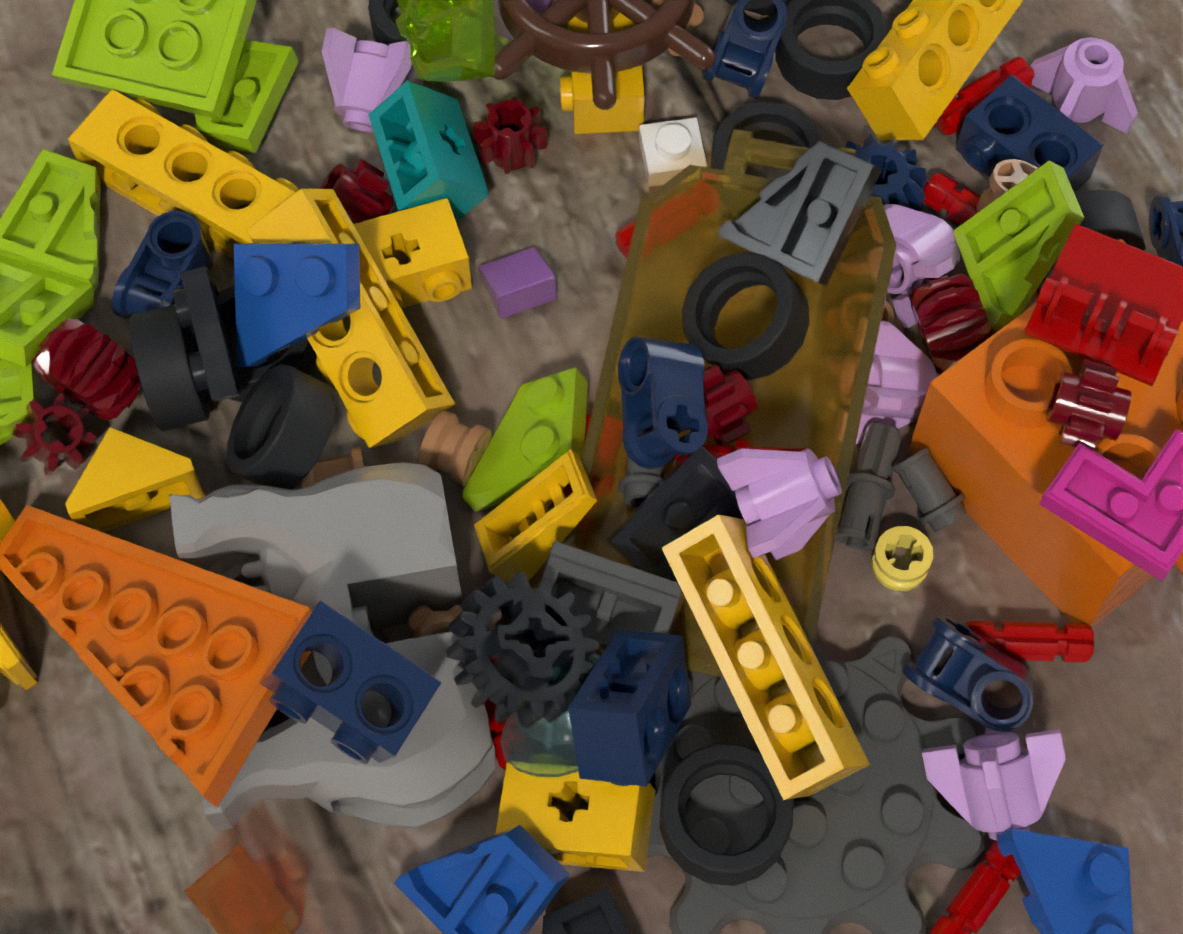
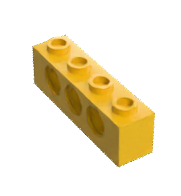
M912 0L906 10L895 18L891 30L877 49L865 58L862 69L847 87V90L879 141L892 140L895 136L896 140H924L1023 0Z
M113 89L68 138L76 160L96 167L101 184L157 216L171 211H182L190 214L199 223L207 244L233 260L234 244H254L246 230L299 191L293 183L286 179L277 178L274 180L259 172L240 153L235 151L226 153L211 145L195 128L186 124L179 127L168 121L147 101L139 98L133 101ZM200 178V179H198V180H195V181H192V182H188V181H190V180H192V179ZM241 205H249L242 209H235Z
M300 189L246 230L254 244H359L360 309L349 315L351 321L349 331L345 330L341 319L338 322L328 323L320 327L316 334L307 339L317 355L316 363L320 373L330 384L334 385L347 408V419L351 428L360 438L365 440L369 448L399 442L434 419L441 410H447L455 405L333 189ZM375 362L381 370L382 380L380 387L377 386L372 375Z
M717 515L662 547V550L783 800L811 796L869 766L870 763L766 555L763 554L753 558L748 550L747 524L745 520Z

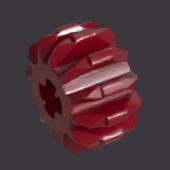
M960 272L949 276L944 274L939 278L929 279L926 284L912 290L910 301L917 328L928 358L933 362L936 372L942 374L992 336L991 326L980 300L978 290L975 289L973 280L964 273Z
M67 318L56 329H53L52 332L50 331L39 345L40 350L32 360L35 370L40 374L41 379L50 384L55 389V392L63 394L71 404H76L81 408L87 407L89 409L88 414H94L100 419L112 420L117 418L126 407L129 408L140 394L138 390L141 387L134 357L125 351V347L111 340L108 334L104 335L91 324H84L78 319Z

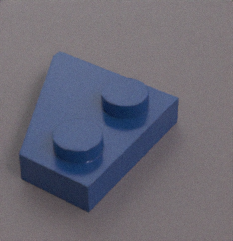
M234 244L237 367L259 366L268 361V356L288 345L302 342L316 334L320 327L328 323L338 322L360 309L359 244Z
M518 825L416 866L400 875L394 884L443 934H527L568 879L570 873L521 825Z
M1010 829L997 835L998 847L1002 856L1006 857L1013 854L1030 895L1021 898L1032 924L1041 934H1133L1129 849L1127 847Z

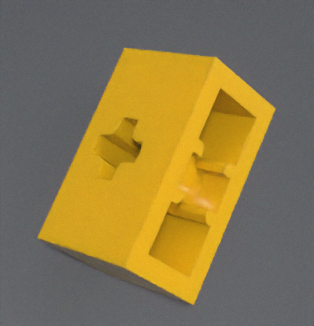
M448 198L353 224L401 309L427 301H447L462 291L472 289L469 257Z
M533 755L530 757L529 764L507 762L495 835L521 825L561 865L645 872L656 790L650 783H648L647 787L637 785L619 786L610 782L580 779L578 767H571L570 761L557 756ZM582 799L587 802L588 810H578ZM566 811H575L573 821L566 817Z

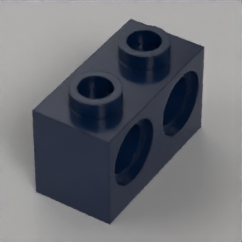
M1011 75L965 116L956 150L963 155L965 161L973 169L984 172L988 176H991L996 164L1003 160H1022L1038 168L1051 161L1064 168L1075 193L1091 178L1104 145Z
M321 600L305 614L260 682L261 685L273 692L269 701L279 711L304 724L311 717L335 733L330 741L338 750L363 764H368L371 758L380 763L396 756L442 683ZM315 651L328 659L332 668V677L328 686L319 687L312 685L303 677L300 671V658L303 652ZM366 691L378 692L388 700L391 707V719L385 728L376 727L365 719L361 710V701Z
M617 630L568 707L580 779L610 782L619 786L637 785L647 787L692 705L683 636Z

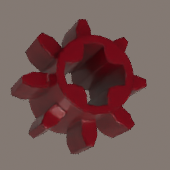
M517 97L498 102L495 105L491 103L486 104L487 122L478 121L474 122L473 125L475 142L480 144L481 162L486 164L493 161L504 170L505 174H509L511 170L521 169L526 165L531 168L535 167L534 149H546L548 145L547 129L541 126L540 109L535 107L529 110L525 104L517 100Z
M359 159L353 170L343 164L336 165L328 173L320 189H333L353 224L388 215L393 204L392 194L385 191L389 186V181L383 178L384 172L363 159Z
M1084 360L1080 374L1076 373L1074 375L1061 371L1054 385L1046 414L1047 422L1061 425L1058 433L1062 435L1061 444L1076 448L1079 443H1082L1094 450L1097 439L1101 440L1102 437L1113 441L1118 439L1128 415L1131 391L1117 387L1119 377L1116 376V368Z
M717 364L712 367H706L704 369L703 388L705 416L708 425L707 439L713 436L717 445L724 444L726 446L752 431L745 417L758 410L757 401L749 384L739 371L733 369L723 375Z
M60 393L54 399L51 407L43 409L35 400L30 401L26 406L27 415L34 421L33 424H16L12 430V435L18 438H26L27 448L19 460L23 463L34 457L38 461L43 462L45 476H51L58 462L63 460L76 470L83 463L81 454L75 449L76 446H90L97 439V435L83 431L82 421L87 416L89 409L86 407L75 412L65 407L64 395ZM59 426L63 427L67 435L62 442L57 440L48 445L43 441L41 436L47 427L51 430Z

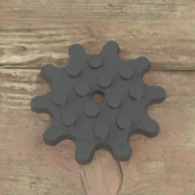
M791 605L870 765L813 794L807 800L794 801L793 827L789 839L778 861L759 878L735 886L708 884L683 871L685 889L670 913V930L672 934H719L729 923L742 919L753 921L762 926L767 934H828L832 928L842 923L862 925L872 934H925V920L909 895V879L912 873L919 866L928 863L942 864L961 870L970 868L980 860L984 852L985 841L981 831L974 829L964 818L955 816L947 811L940 803L937 789L927 780L922 749L957 744L961 760L965 757L963 744L967 740L977 737L978 733L972 724L959 717H945L936 721H925L914 717L906 710L902 703L901 690L908 678L902 673L901 668L907 660H915V656L911 647L904 640L886 636L873 642L865 654L857 660L850 662L838 661L826 655L820 648L818 626L812 613L802 606ZM690 632L683 635L692 705L653 774L656 792L647 858L651 856H665L674 860L667 852L659 824L662 789L673 768L694 750L717 743L745 745L760 753L702 632ZM717 775L704 779L691 791L685 803L684 819L690 835L700 846L716 854L733 855L748 850L760 840L767 826V808L762 795L750 782L737 776Z

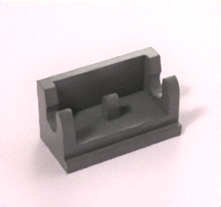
M554 541L550 558L542 579L545 577L551 579V596L556 599L569 592L575 596L569 611L574 617L589 614L592 620L581 630L583 638L599 641L600 645L606 647L617 630L672 635L685 598L679 583L556 541Z

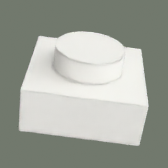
M697 117L639 125V142L648 187L694 181L699 177L706 176L707 163Z

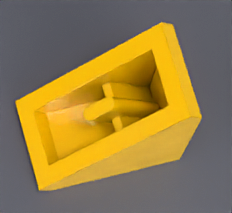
M109 427L65 505L73 522L105 533L171 509L170 494L190 495L200 499L205 497V493L191 459Z

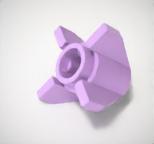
M335 28L326 29L321 52L334 99L333 110L344 117L343 125L361 132L374 133L368 115L407 80L423 86L426 68L412 63L416 45L408 41L392 43L389 46L374 41H356L357 38Z
M1092 37L1079 39L1066 47L1035 59L1031 64L1035 74L1032 79V85L1048 94L1052 92L1056 108L1073 122H1089L1104 113L1102 122L1127 134L1138 114L1123 73L1124 61L1121 53L1113 44L1103 39Z
M887 204L871 213L877 240L880 242L876 250L860 255L843 266L846 276H870L873 274L874 279L882 289L892 294L901 293V295L892 299L896 317L903 323L904 328H910L916 324L910 301L912 290L926 284L929 279L939 278L953 270L960 261L961 252L953 234L954 230L943 219L897 204Z
M866 319L859 350L865 354L863 357L832 355L829 367L840 377H843L845 402L851 407L858 408V410L844 409L837 436L842 443L862 444L866 427L871 423L888 424L899 429L918 420L929 384L940 375L936 372L933 362L890 322Z
M808 448L800 452L739 449L717 459L720 472L732 491L735 490L738 506L747 524V545L753 558L771 552L775 560L800 551L828 516L835 512L834 497L842 494L838 475L829 458L825 456L817 459L812 450Z
M985 727L984 735L971 738L963 744L965 757L961 760L957 744L922 749L927 780L974 829L988 832L990 839L997 840L998 834L1010 829L1030 832L1029 825L1037 822L1042 817L1066 760L1061 729L1026 734L1027 750L1024 747H1020L1017 734L995 731Z

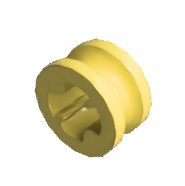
M909 526L893 527L886 530L878 539L871 559L872 571L876 579L885 587L895 591H909L918 587L926 579L934 558L933 547L928 537L920 530ZM897 547H903L911 551L909 555L910 560L917 557L918 561H911L908 570H900L894 567L896 559L887 560L886 556H893Z

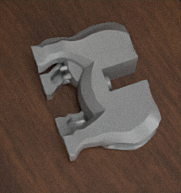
M399 462L359 467L298 490L266 485H229L212 492L201 501L190 495H169L174 543L180 561L206 570L216 561L237 553L248 554L245 559L232 566L222 576L310 608L321 600L374 637V630L408 624L410 612L418 606L426 605L432 611H449L452 607L461 605L463 602L442 477L440 473L426 465ZM452 632L385 643L442 683L396 756L379 763L371 758L368 764L360 763L338 750L330 741L335 733L311 717L304 724L276 709L218 808L202 796L204 814L215 832L232 829L245 809L262 799L308 798L330 812L360 818L385 826L406 828L425 826L458 810L481 790L495 772V747L491 738L489 717L485 705L483 704L475 708L471 704L473 696L478 689L472 682L466 685H456L454 678L465 666L463 661L447 657L446 650L460 637ZM311 651L300 671L310 684L319 687L328 686L332 677L331 665L324 655ZM366 691L361 701V710L365 719L376 727L385 728L391 719V707L388 700L378 692Z

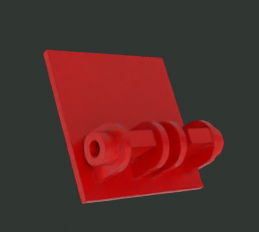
M1075 223L1050 277L1046 278L1036 301V307L1023 333L1089 361L1116 368L1118 373L1153 387L1183 320V266Z

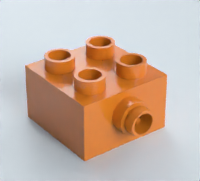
M1035 303L930 382L908 452L913 455L928 446L931 456L955 494H964L966 499L961 503L966 509L967 514L1071 623H1086L1093 628L1153 579L1154 576L1039 505L1043 494L1076 449L1075 447L1060 443L1062 435L1058 433L1061 425L1046 421L1050 397L1061 371L1074 375L1076 373L1080 374L1083 361L1087 359L1023 333L1037 303ZM1183 320L1153 387L1116 372V376L1119 377L1117 387L1131 391L1128 415L1116 441L1103 437L1101 440L1097 439L1093 450L1140 480L1143 479L1175 430L1178 429L1183 432ZM1183 552L1174 564L1182 574Z

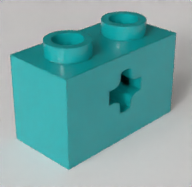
M407 80L368 114L398 211L448 198L457 222L489 196L458 99Z

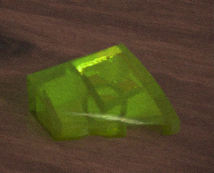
M397 0L402 14L395 22L401 36L406 38L410 44V59L419 79L453 82L495 76L494 0Z

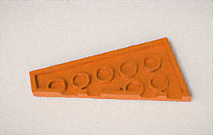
M26 505L0 543V570L49 621V625L74 649L78 657L124 709L141 724L166 756L183 771L200 794L218 808L277 709L269 701L273 692L261 685L260 682L305 614L311 608ZM306 651L302 653L300 658V669L302 668L311 651Z

